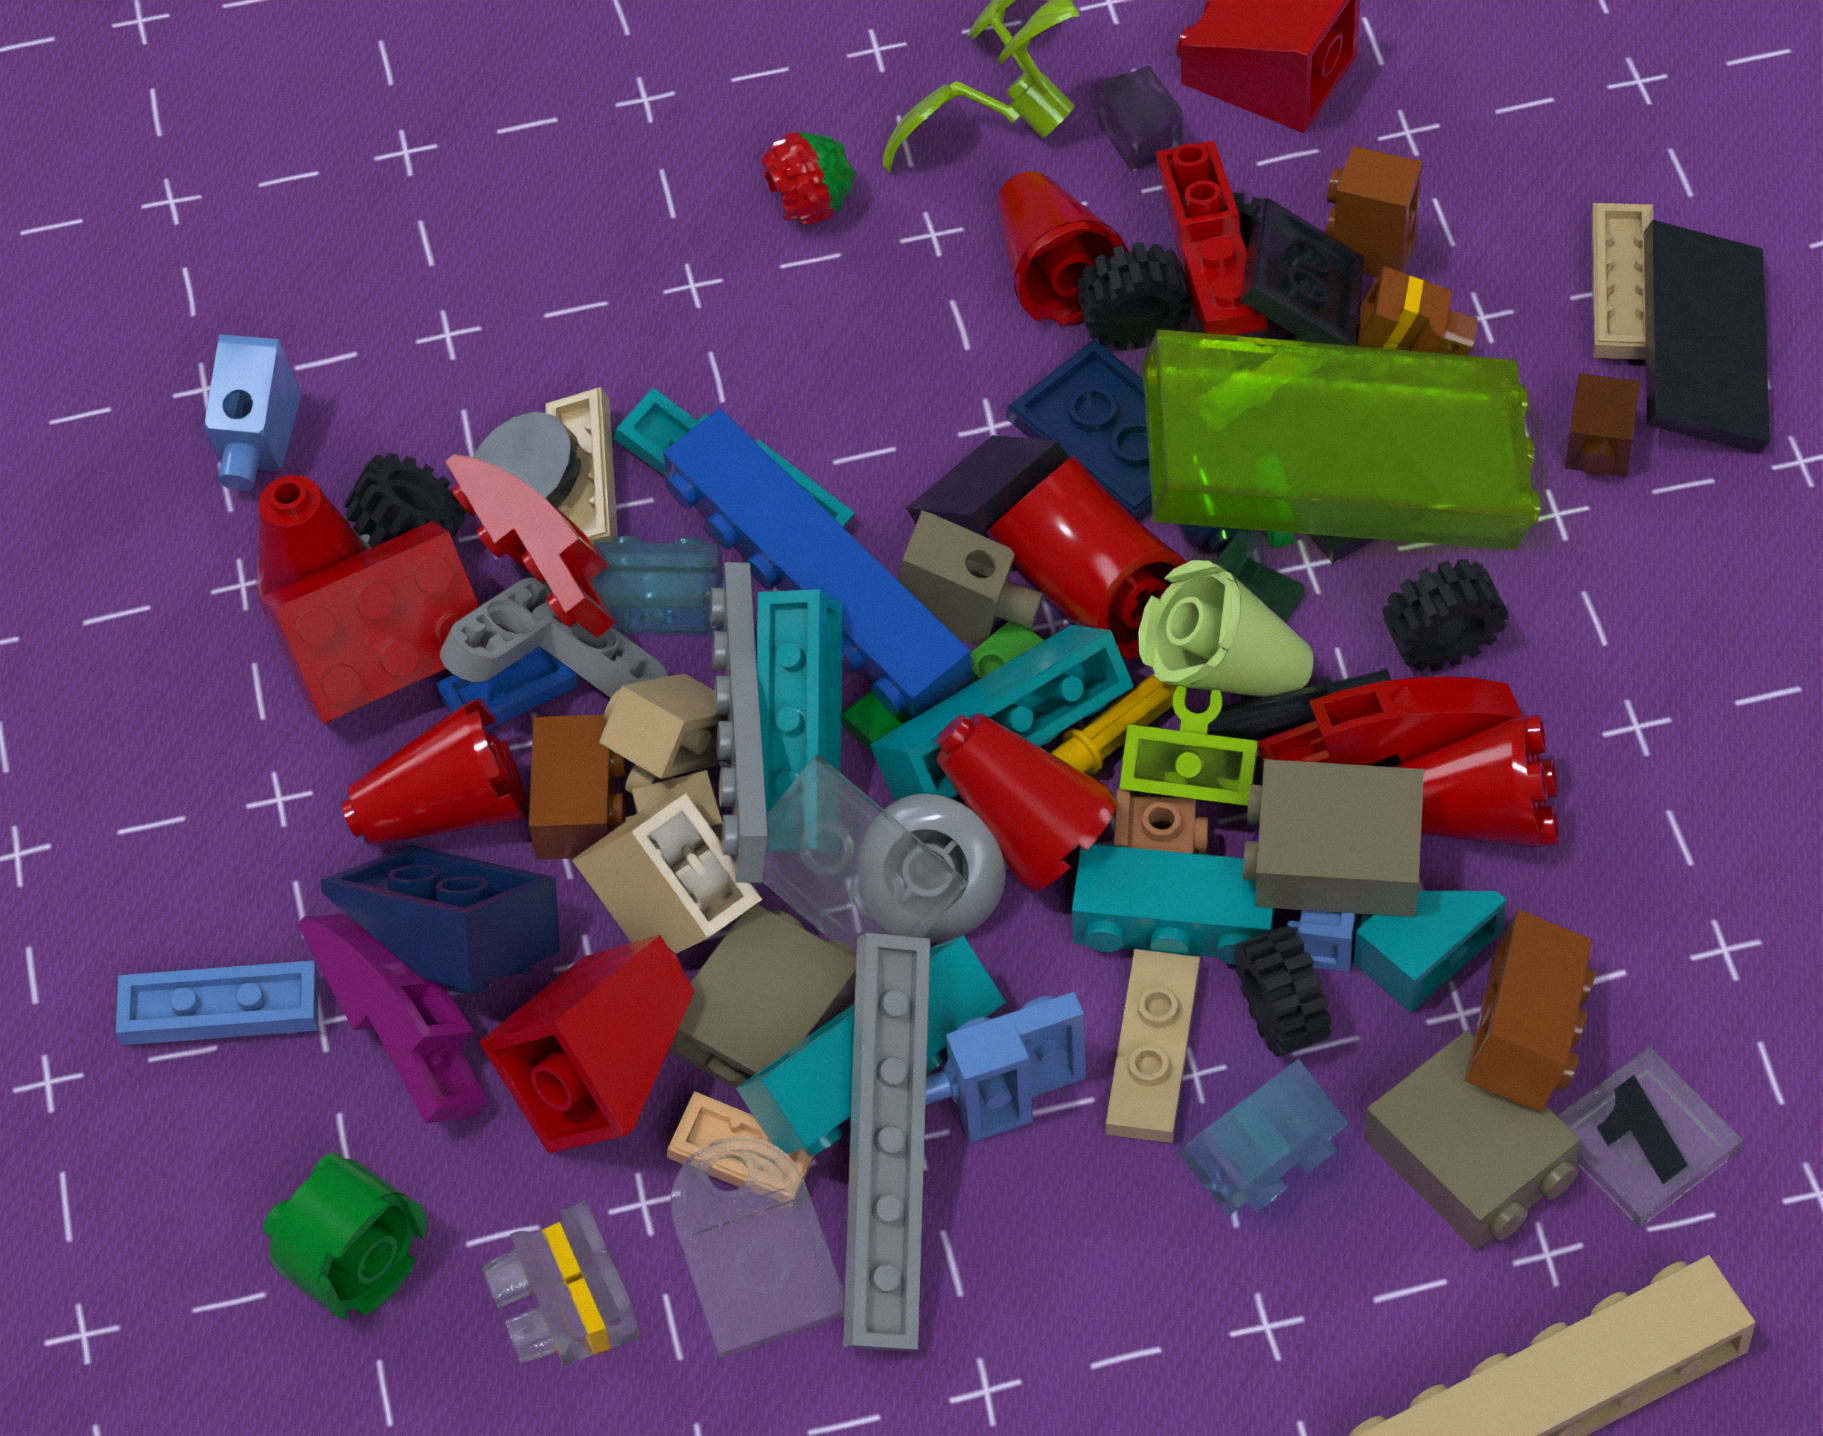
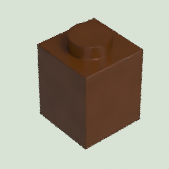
M1578 373L1565 469L1584 471L1597 476L1609 474L1627 477L1640 381Z

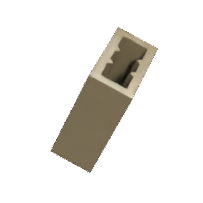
M1264 759L1263 784H1250L1247 824L1260 825L1259 841H1245L1243 880L1256 881L1255 907L1416 917L1424 769Z
M755 904L740 916L690 982L694 989V994L668 1052L737 1090L736 1087L855 1003L856 953L840 941L830 939L826 942L809 933L796 918L782 910L771 912Z
M1466 1030L1367 1107L1364 1140L1477 1251L1494 1236L1498 1240H1504L1513 1234L1526 1219L1528 1209L1544 1196L1549 1200H1553L1569 1188L1578 1175L1576 1167L1581 1139L1546 1105L1541 1112H1538L1464 1081L1474 1036Z

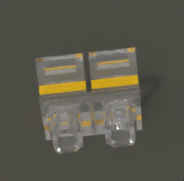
M586 1200L560 1211L563 1221L532 1235L528 1231L511 1233L510 1236L514 1250L499 1256L481 1267L486 1284L497 1308L532 1295L537 1306L535 1309L504 1321L510 1341L520 1363L545 1357L556 1352L563 1367L640 1338L633 1306L611 1256L609 1257L608 1249Z

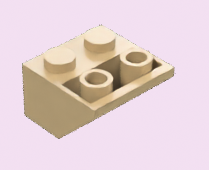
M677 784L572 860L631 942L661 935L668 948L675 954L708 939L762 900L751 883L736 882L734 859L731 855L722 854V842L680 784Z

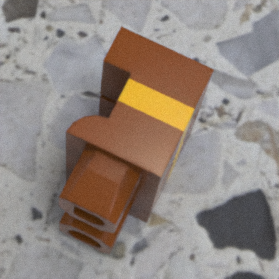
M1384 266L1365 296V301L1363 300L1359 306L1355 350L1343 364L1339 362L1336 378L1360 385L1367 372L1391 379L1393 390L1405 399L1415 383L1444 391L1451 381L1455 370L1456 357L1466 358L1473 347L1478 319L1449 309L1452 290Z

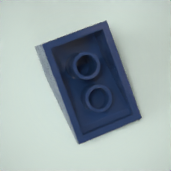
M411 845L321 880V891L326 897L423 979L447 984L449 989L455 993L472 994L482 992L489 988V982L505 975L529 972L534 968L535 962L560 952L556 877Z

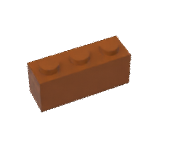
M1517 910L1493 954L1464 1081L1538 1112L1542 1111L1554 1088L1562 1092L1567 1089L1579 1061V1054L1571 1051V1049L1577 1044L1588 1016V1011L1579 1007L1586 1001L1596 976V970L1587 967L1593 939L1523 910Z

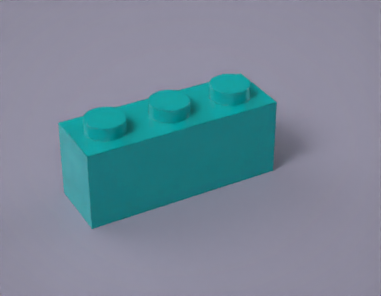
M1093 844L1087 851L1082 847L1080 849L1072 906L1073 944L1087 945L1101 952L1139 949L1179 955L1213 957L1229 964L1238 965L1234 959L1235 944L1272 931L1275 908L1255 907L1256 881L1243 880L1244 858Z

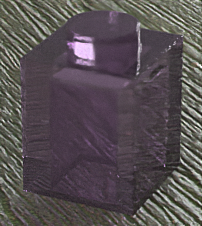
M1150 65L1128 74L1118 75L1109 82L1098 86L1099 126L1131 172L1156 162V151L1183 145V111Z

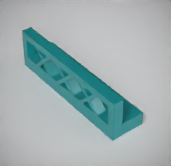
M820 589L758 592L757 681L768 835L766 853L807 851L819 857H840L842 602Z

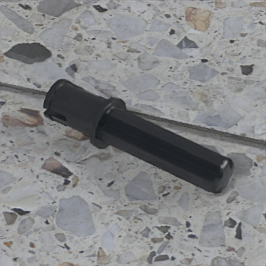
M1387 668L1332 681L1330 676L1322 678V684L1222 706L1218 717L1209 723L1207 735L1248 740L1288 731L1316 720L1309 702L1310 700L1345 689L1390 681L1391 677Z

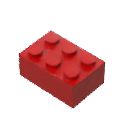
M434 521L260 597L309 711L322 724L446 669L440 659V650L455 622L480 607L449 531Z

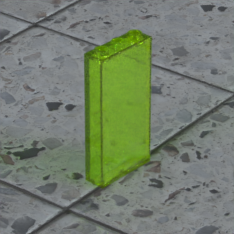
M1157 329L1143 361L1153 522L1516 550L1529 527H1534L1537 524L1541 506L1540 494L1538 490L1532 489L1530 476L1534 460V442L1531 437H1526L1524 418L1528 407V391L1525 385H1520L1517 360Z

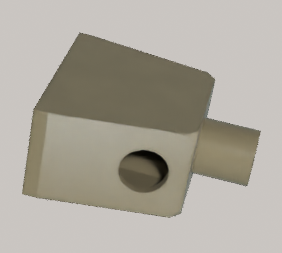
M921 511L902 560L898 581L960 641L981 645L992 635L998 618L1032 629L1043 597L1042 592L1009 582L1015 553L1011 548L934 514Z

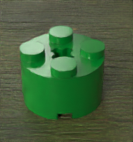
M332 1152L318 1161L311 1176L296 1190L289 1201H282L272 1208L264 1221L263 1232L271 1239L269 1257L274 1271L335 1317L349 1319L346 1314L347 1311L356 1309L362 1315L374 1311L387 1301L405 1281L416 1262V1259L409 1255L408 1251L414 1235L424 1240L427 1220L425 1211L416 1201L361 1162L354 1159H345L340 1154Z

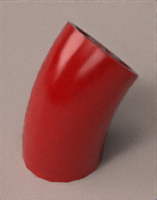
M1074 455L1038 484L985 532L991 540L1012 549L1015 553L1013 564L1074 624L1111 630L1122 658L1126 659L1140 657L1138 631L1144 608L1151 595L1160 599L1172 583L1164 578L1173 569L1187 563L1180 554L1162 542L1116 501Z

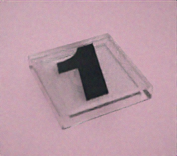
M1648 1047L1557 1115L1581 1139L1577 1165L1638 1228L1642 1227L1738 1154L1743 1140L1651 1047Z

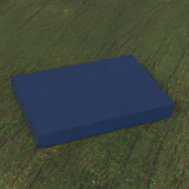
M1092 340L1007 407V420L1028 438L1059 440L1067 456L1071 458L1074 455L1104 489L1139 522L1167 500V491L1175 482L1173 475L1180 467L1201 457L1215 455L1219 458L1222 456V442L1208 433L1199 423L1096 340Z

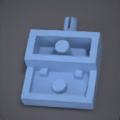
M1075 992L1056 998L1053 996H1042L1031 1000L1015 1012L994 1019L988 1017L976 1018L963 1024L957 1031L946 1034L948 1060L945 1066L942 1067L943 1071L926 1076L925 1105L951 1097L969 1143L1032 1123L1031 1097L1086 1079L1084 1012Z

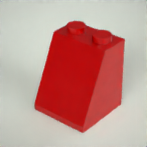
M1207 0L1203 15L1195 26L1190 24L1184 29L1177 45L1176 55L1181 58V84L1305 133L1357 57L1360 0Z
M657 935L583 956L481 1039L479 1043L547 1153L623 1137L635 1128L694 994V989L683 973L681 962L677 955L668 948L662 936Z

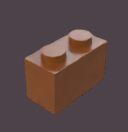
M1352 146L1345 168L1335 167L1330 178L1327 203L1335 204V206L1330 211L1325 233L1363 256V274L1378 277L1384 266L1405 273L1417 240L1423 161Z
M604 714L533 717L529 829L537 860L573 859L625 822L624 793H616V777H627V759L599 743L607 723Z

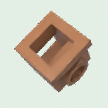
M1117 789L1114 846L1207 855L1208 817H1196V799L1130 796V790Z

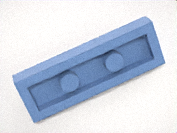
M315 960L118 975L116 1035L121 1045L318 1031L319 972Z

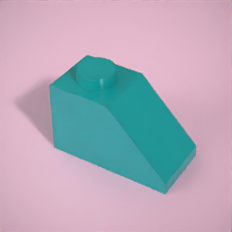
M1418 891L1416 917L1363 914L1354 930L1356 936L1353 964L1406 1010L1412 1013L1502 934L1507 899L1497 891Z

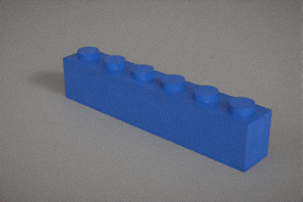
M720 407L663 452L668 474L665 485L669 493L684 509L689 510L694 506L707 519L705 520L706 527L723 548L730 550L734 546L748 559L746 563H750V572L761 586L767 590L776 587L779 591L820 589L842 602V666L852 673L859 669L873 683L871 685L873 693L889 712L896 715L902 711L912 720L956 694L973 680L971 651Z

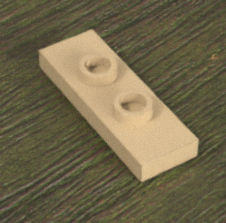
M1593 203L1591 214L1593 358L1646 359L1644 231L1653 220V204Z
M602 387L548 402L545 405L546 414L554 415L577 437L579 446H576L577 457L581 460L580 474L569 496L557 509L572 520L596 545L599 551L618 546L610 398Z
M1134 949L1106 1119V1135L1173 1143L1199 978L1200 957Z

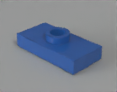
M540 646L484 682H471L461 679L454 674L435 682L438 695L449 714L469 701L482 698L497 721L486 726L487 730L578 688L574 671Z

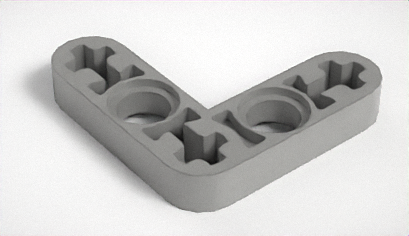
M525 578L518 581L455 622L440 650V659L443 665L454 675L471 682H484L491 679L538 646L545 649L610 698L621 689L622 685L668 677L666 669L657 659L613 627L596 639L577 622L571 627L566 626L553 612L546 600L553 593L547 583L545 585L541 584L536 578Z

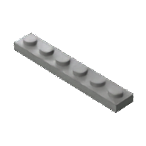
M724 562L722 588H711L709 604L710 626H721V631H713L712 669L724 670V676L715 677L714 687L715 715H726V721H718L717 760L729 761V768L721 767L719 804L720 807H731L732 815H723L722 854L734 855L735 880L737 883H762L768 835L750 563Z
M867 932L857 937L844 1348L906 1352L918 1350L930 966L929 938Z

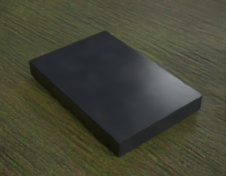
M1264 197L1252 215L1240 302L1343 364L1355 350L1364 258L1361 254L1280 204Z

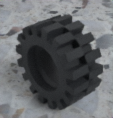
M1133 243V250L1130 252H1124L1122 245L1113 248V257L1108 258L1102 253L1094 258L1096 267L1086 265L1082 270L1083 278H1078L1077 294L1086 329H1088L1090 337L1093 340L1098 338L1102 346L1108 347L1114 341L1117 350H1126L1128 343L1134 342L1136 349L1145 348V340L1151 338L1158 344L1166 340L1165 331L1175 335L1182 329L1180 321L1188 322L1191 316L1189 309H1193V301L1180 259H1177L1176 253L1171 249L1164 253L1162 245L1153 243L1151 248L1146 251L1144 243Z
M388 453L385 458L379 454L374 456L372 461L369 460L344 504V507L348 508L345 513L347 520L356 522L353 529L359 536L365 534L370 536L367 544L371 547H375L431 521L449 531L453 539L466 518L464 516L466 510L458 502L452 490H448L451 482L446 477L442 476L437 479L432 475L435 469L425 464L423 469L416 466V459L406 456L403 462H401L398 455Z
M1459 559L1454 568H1452L1449 561L1438 563V571L1431 573L1428 567L1419 571L1420 579L1415 582L1407 579L1401 583L1400 587L1403 593L1392 592L1387 599L1390 605L1384 606L1382 612L1385 617L1383 620L1404 663L1408 667L1413 665L1415 670L1424 671L1428 665L1432 671L1442 670L1444 663L1448 661L1452 667L1462 664L1461 657L1466 654H1470L1472 658L1482 653L1479 646L1482 644L1491 646L1497 640L1495 633L1503 632L1507 626L1504 620L1509 619L1508 611L1487 569H1484L1482 564L1476 561L1470 565L1467 559Z
M1286 925L1236 943L1234 946L1236 949L1234 951V959L1238 966H1235L1237 976L1243 984L1240 988L1243 997L1248 1000L1250 1016L1252 1019L1255 1018L1257 1031L1261 1038L1264 1037L1269 1051H1273L1274 1056L1280 1057L1329 1039L1332 1032L1329 1027L1331 1025V1016L1325 1009V1007H1328L1326 995L1321 993L1319 985H1322L1319 974H1315L1312 968L1313 960L1309 952L1305 953L1304 942L1300 936L1296 937L1295 930Z

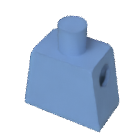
M219 334L205 417V432L221 463L217 480L226 488L236 491H249L254 488L257 470L277 471L283 466L302 392L279 339Z

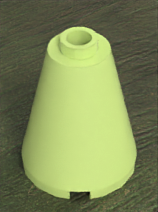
M1191 560L1173 569L1164 578L1172 583L1165 590L1161 598L1158 599L1151 595L1144 608L1138 631L1139 654L1143 663L1152 668L1155 673L1153 676L1168 685L1177 687L1178 685H1183L1193 689L1210 691L1214 689L1226 693L1267 697L1303 689L1311 677L1313 652L1309 644L1227 569L1211 561Z

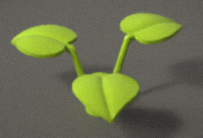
M992 0L978 16L967 37L973 41L991 24L1005 45L996 61L1002 65L1012 55L1024 72L1005 92L1013 101L1010 105H1007L958 81L950 85L943 84L916 104L895 127L884 150L883 167L890 173L896 151L901 143L941 105L958 96H964L1002 114L1011 124L1021 117L1042 139L1051 133L1070 114L1075 105L1043 72H1040L1027 52V48L1031 39L1044 30L1069 18L1079 17V12L1073 0H1049L1035 12L1027 24L1014 37L1011 36L1003 23L1006 8L1017 0Z

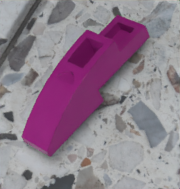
M346 913L303 917L297 926L352 1029H375L424 1122L433 1123L476 1117L488 1104L489 1100L460 1049L461 1045L473 1033V1030L442 983L418 976Z

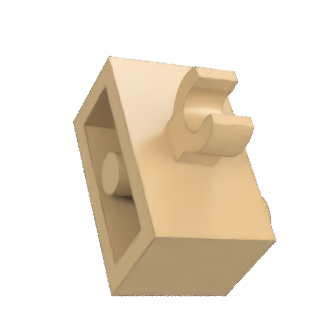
M683 673L622 685L621 689L608 702L604 714L607 723L599 743L635 763L625 785V790L632 793V789L674 779L675 775L723 764L724 760H717L718 721H726V715H715L714 690L689 675Z

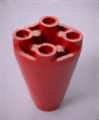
M1541 715L1510 719L1395 766L1399 768L1424 769L1421 834L1530 848L1559 844L1556 811L1554 806L1547 807V798L1558 797L1557 774L1553 758L1541 760L1540 754L1546 753V735Z

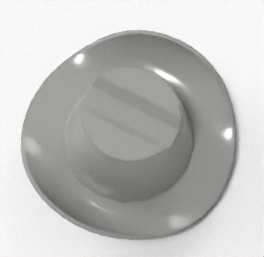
M928 793L914 794L901 798L886 807L876 817L863 839L857 866L859 891L872 917L894 935L929 938L930 943L957 938L980 926L997 907L1003 894L1006 879L1005 863L1001 848L975 812L954 799Z

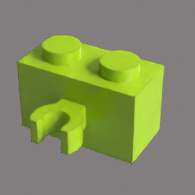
M1178 685L1173 695V708L1176 715L1181 719L1180 731L1127 725L1119 789L1248 806L1249 785L1253 784L1258 741L1207 735L1209 723L1218 717L1222 709L1220 690L1212 689L1208 709L1203 713L1197 714L1192 713L1186 707L1187 687Z

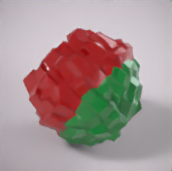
M805 132L784 134L781 139L771 144L770 149L761 158L762 166L765 167L763 173L770 192L777 191L783 194L781 196L784 203L782 207L786 214L782 216L783 220L797 221L801 225L814 224L820 221L826 222V220L830 219L833 213L839 211L843 206L844 197L850 194L853 180L856 177V172L845 156L843 143L835 142L830 135L825 136L823 134Z

